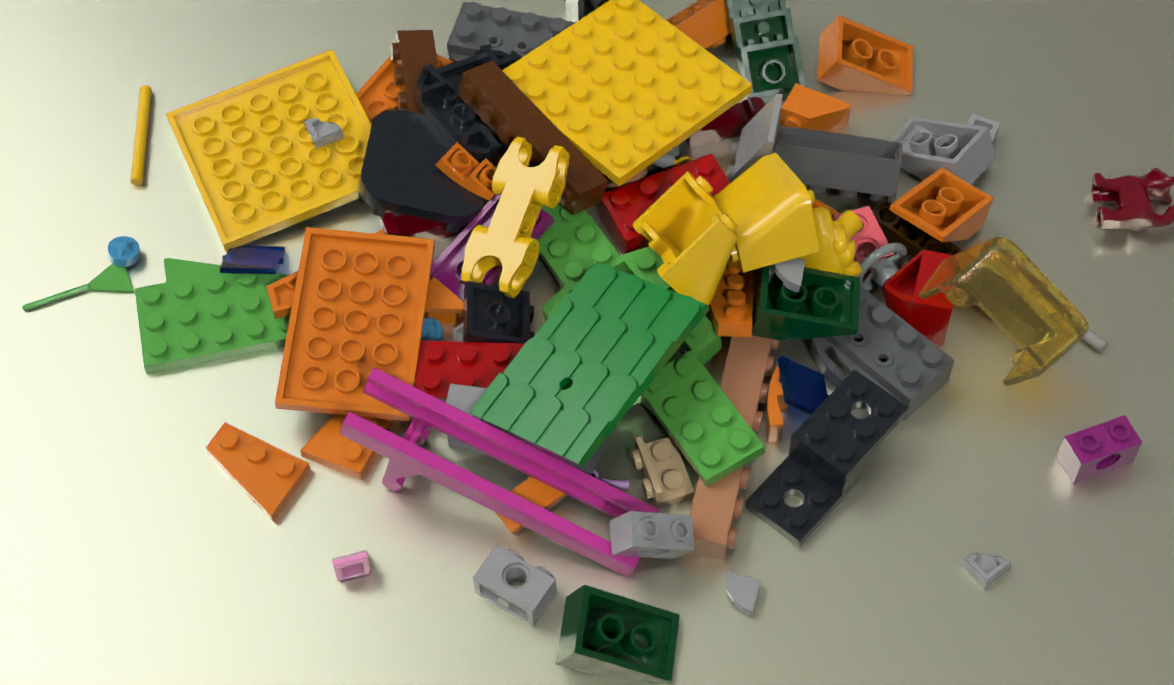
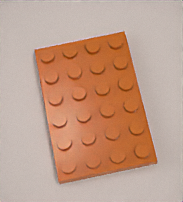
M306 227L275 398L276 409L347 415L351 412L359 417L410 421L411 416L363 393V390L374 367L414 387L435 239Z

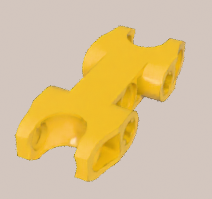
M518 136L511 142L508 150L499 161L492 180L494 194L501 197L489 227L477 225L473 229L465 248V258L461 274V280L465 284L467 281L482 283L485 275L491 268L498 265L502 266L499 291L511 298H515L519 294L526 280L533 272L540 246L537 239L530 238L542 206L555 208L558 205L566 186V175L569 166V153L564 147L555 145L550 149L544 162L536 167H528L532 155V145L527 142L526 138Z

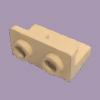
M642 436L635 437V448L630 451L635 470L641 469L644 479H641V486L645 498H651L654 507L657 509L692 500L695 491L673 439L667 437L644 443Z

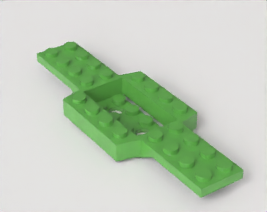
M560 203L555 208L542 206V209L551 215L555 222L538 240L540 246L539 255L561 287V290L541 307L545 321L564 296H569L588 269L597 262L610 265L615 269L636 275L641 279L676 292L657 272V269L664 262L650 246L620 255L586 210L572 215ZM705 315L681 344L686 354L681 355L677 350L633 405L642 403L654 413L701 480L708 487L765 454V446L704 367V364L722 349L721 337L717 335L713 324Z

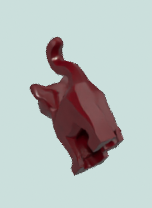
M1153 168L1144 176L1125 175L1113 179H1105L1101 173H1094L1090 191L1092 202L1098 204L1116 202L1117 206L1115 210L1105 206L1097 207L1095 214L1097 226H1101V229L1140 231L1150 227L1171 225L1174 222V205L1168 207L1163 215L1155 213L1150 199L1172 203V197L1169 193L1171 187L1174 186V177H1169L1166 173L1161 172L1159 168Z

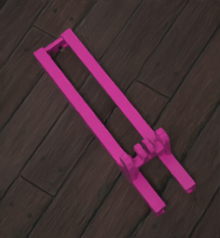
M375 367L373 368L363 393L413 417V420L404 438H401L349 412L342 424L340 435L390 459L381 481L383 486L389 490L399 492L404 484L405 477L421 474L627 578L629 577L640 557L612 556L610 541L416 444L420 446L425 444L430 434L427 428L433 427L613 518L629 511L659 513V509Z

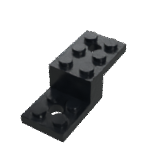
M854 369L791 435L787 458L745 501V508L799 548L862 479L866 459L907 415L909 407ZM857 408L864 409L868 412L869 416L865 419H858L852 415L851 411ZM788 496H797L802 500L803 504L798 507H790L785 503L784 499Z

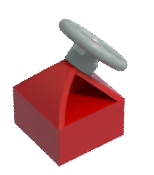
M901 243L884 245L869 254L860 263L863 270L862 273L856 276L860 277V286L867 291L880 287L889 309L932 343L943 346L953 310L962 257L923 249L904 265L907 259V249ZM897 252V254H895V255H893V256H891V257H889V258H887V259H881V260H879L880 258H882V257H884V256H886V255H888V254H890V253ZM870 267H872L871 273L866 278V280L862 282L864 274Z

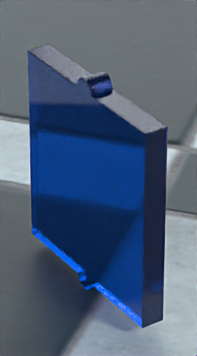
M240 246L230 248L227 254L222 256L223 262L220 266V273L276 275L279 266L284 264L285 247Z
M784 356L777 359L780 372L779 382L782 384L785 404L811 415L829 396L826 390L824 375Z

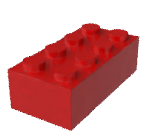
M712 153L604 193L602 201L599 203L600 219L621 255L649 247L650 241L635 230L633 223L687 171L696 179L701 175L712 186L713 190L710 192L712 197L730 184V181Z
M421 340L414 387L445 403L450 384L488 388L500 372L503 373L525 343Z

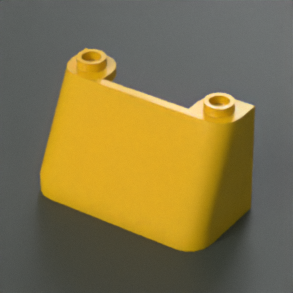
M777 153L761 157L713 197L723 214L726 213L738 226L735 230L738 239L731 253L730 261L732 263L737 262L743 273L820 252L811 199L807 188Z
M687 171L633 223V226L639 234H642L650 241L649 246L662 258L664 264L657 269L660 277L677 293L690 296L709 306L738 239V235L735 232L738 226L726 213L723 214L710 194L713 190L712 186L701 175L696 179Z

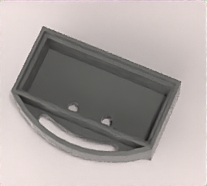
M463 2L447 42L448 59L456 63L478 55L480 46L488 44L492 45L491 50L503 51L510 55L514 50L522 58L576 22L567 21L563 18L539 16L531 12L512 11L504 7L484 6L476 2Z
M787 126L779 127L774 153L780 156L803 184L808 185L807 190H812L814 193H825L826 188L839 189L838 194L847 198L857 197V192L870 194L869 198L876 202H887L889 197H896L902 163L903 143Z
M860 286L857 334L807 339L816 365L832 385L837 388L846 376L836 368L831 360L848 374L855 369L909 407L908 413L902 420H906L949 381L954 364L953 358L862 286ZM859 338L862 341L856 342L854 339ZM884 358L887 362H881L879 359Z

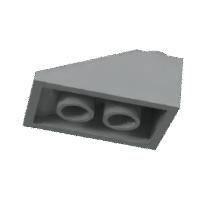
M776 94L742 129L740 141L733 142L731 159L735 160V165H729L727 171V178L730 183L761 157L774 153L779 131L782 94Z
M912 116L889 140L903 143L901 168L923 181L943 167L972 185L996 158L988 127Z

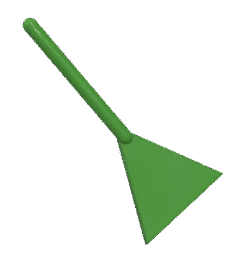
M111 264L88 284L24 304L22 309L27 311L84 291L134 293L126 268Z

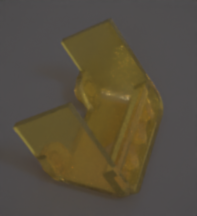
M1004 237L992 238L944 259L918 294L922 299L943 292L953 305L970 307L977 304L1019 348L1011 358L1014 366L1003 380L1006 386L1039 377L1079 343L1089 330V323L1080 311L1013 241Z

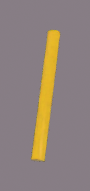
M146 85L141 86L139 90L130 183L135 186L142 185L152 92L151 87Z

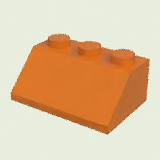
M698 0L666 20L704 49L720 46L726 42L725 37L731 33L725 0Z

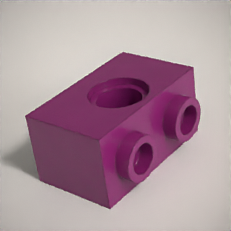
M1126 415L1065 436L1057 458L1072 484L1133 463L1143 442Z

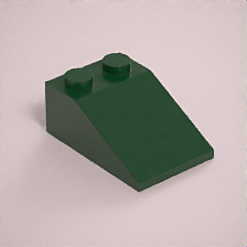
M771 265L760 268L754 290L753 336L790 341L857 334L859 325L860 277L804 267L799 292H794L783 285L784 282L776 273L772 272Z
M584 584L566 597L556 664L587 674L669 684L672 682L680 614Z

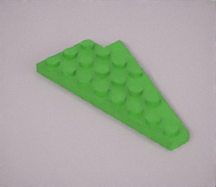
M165 258L163 260L166 282L135 288L143 363L147 374L285 346L290 316L275 319L266 286L288 276L286 274Z

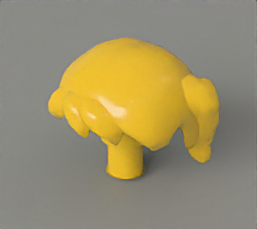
M807 190L813 205L815 201L814 192ZM821 206L813 209L820 252L798 257L805 260L804 267L854 277L859 276L863 270L860 263L854 261L856 245L855 241L850 238L863 228L860 217L853 211L845 210L836 221H832L830 209Z

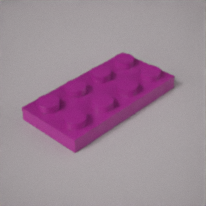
M496 194L432 264L430 280L435 277L462 302H464V287L466 285L461 280L465 248L473 229L477 225L489 227L501 197ZM542 208L530 237L537 240L555 222L552 216ZM498 265L491 268L481 284L497 286L502 274V266Z

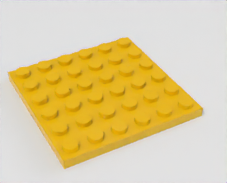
M609 0L502 70L594 167L619 187L752 93V83L639 0Z
M333 49L165 113L226 252L361 198L358 197V185L372 125ZM318 118L320 121L334 122L342 129L345 138L316 149L304 121Z

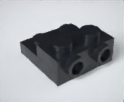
M467 281L464 287L463 341L526 343L535 336L534 332L530 331V324L534 317V306L530 305V292L521 290L515 298H511L499 291V286Z

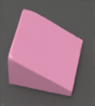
M366 550L332 559L337 581L371 573Z

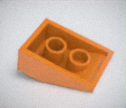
M838 15L823 30L819 37L817 81L842 91L909 96L912 93L913 46Z
M941 167L892 203L889 210L941 242L962 241L969 239L983 227L994 198Z

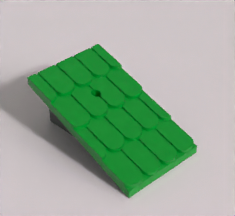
M597 262L588 269L569 296H564L536 335L524 344L503 373L500 372L469 413L592 476L618 423L709 311L710 307L690 296L679 294L664 286L641 279L636 275L628 274L610 265Z

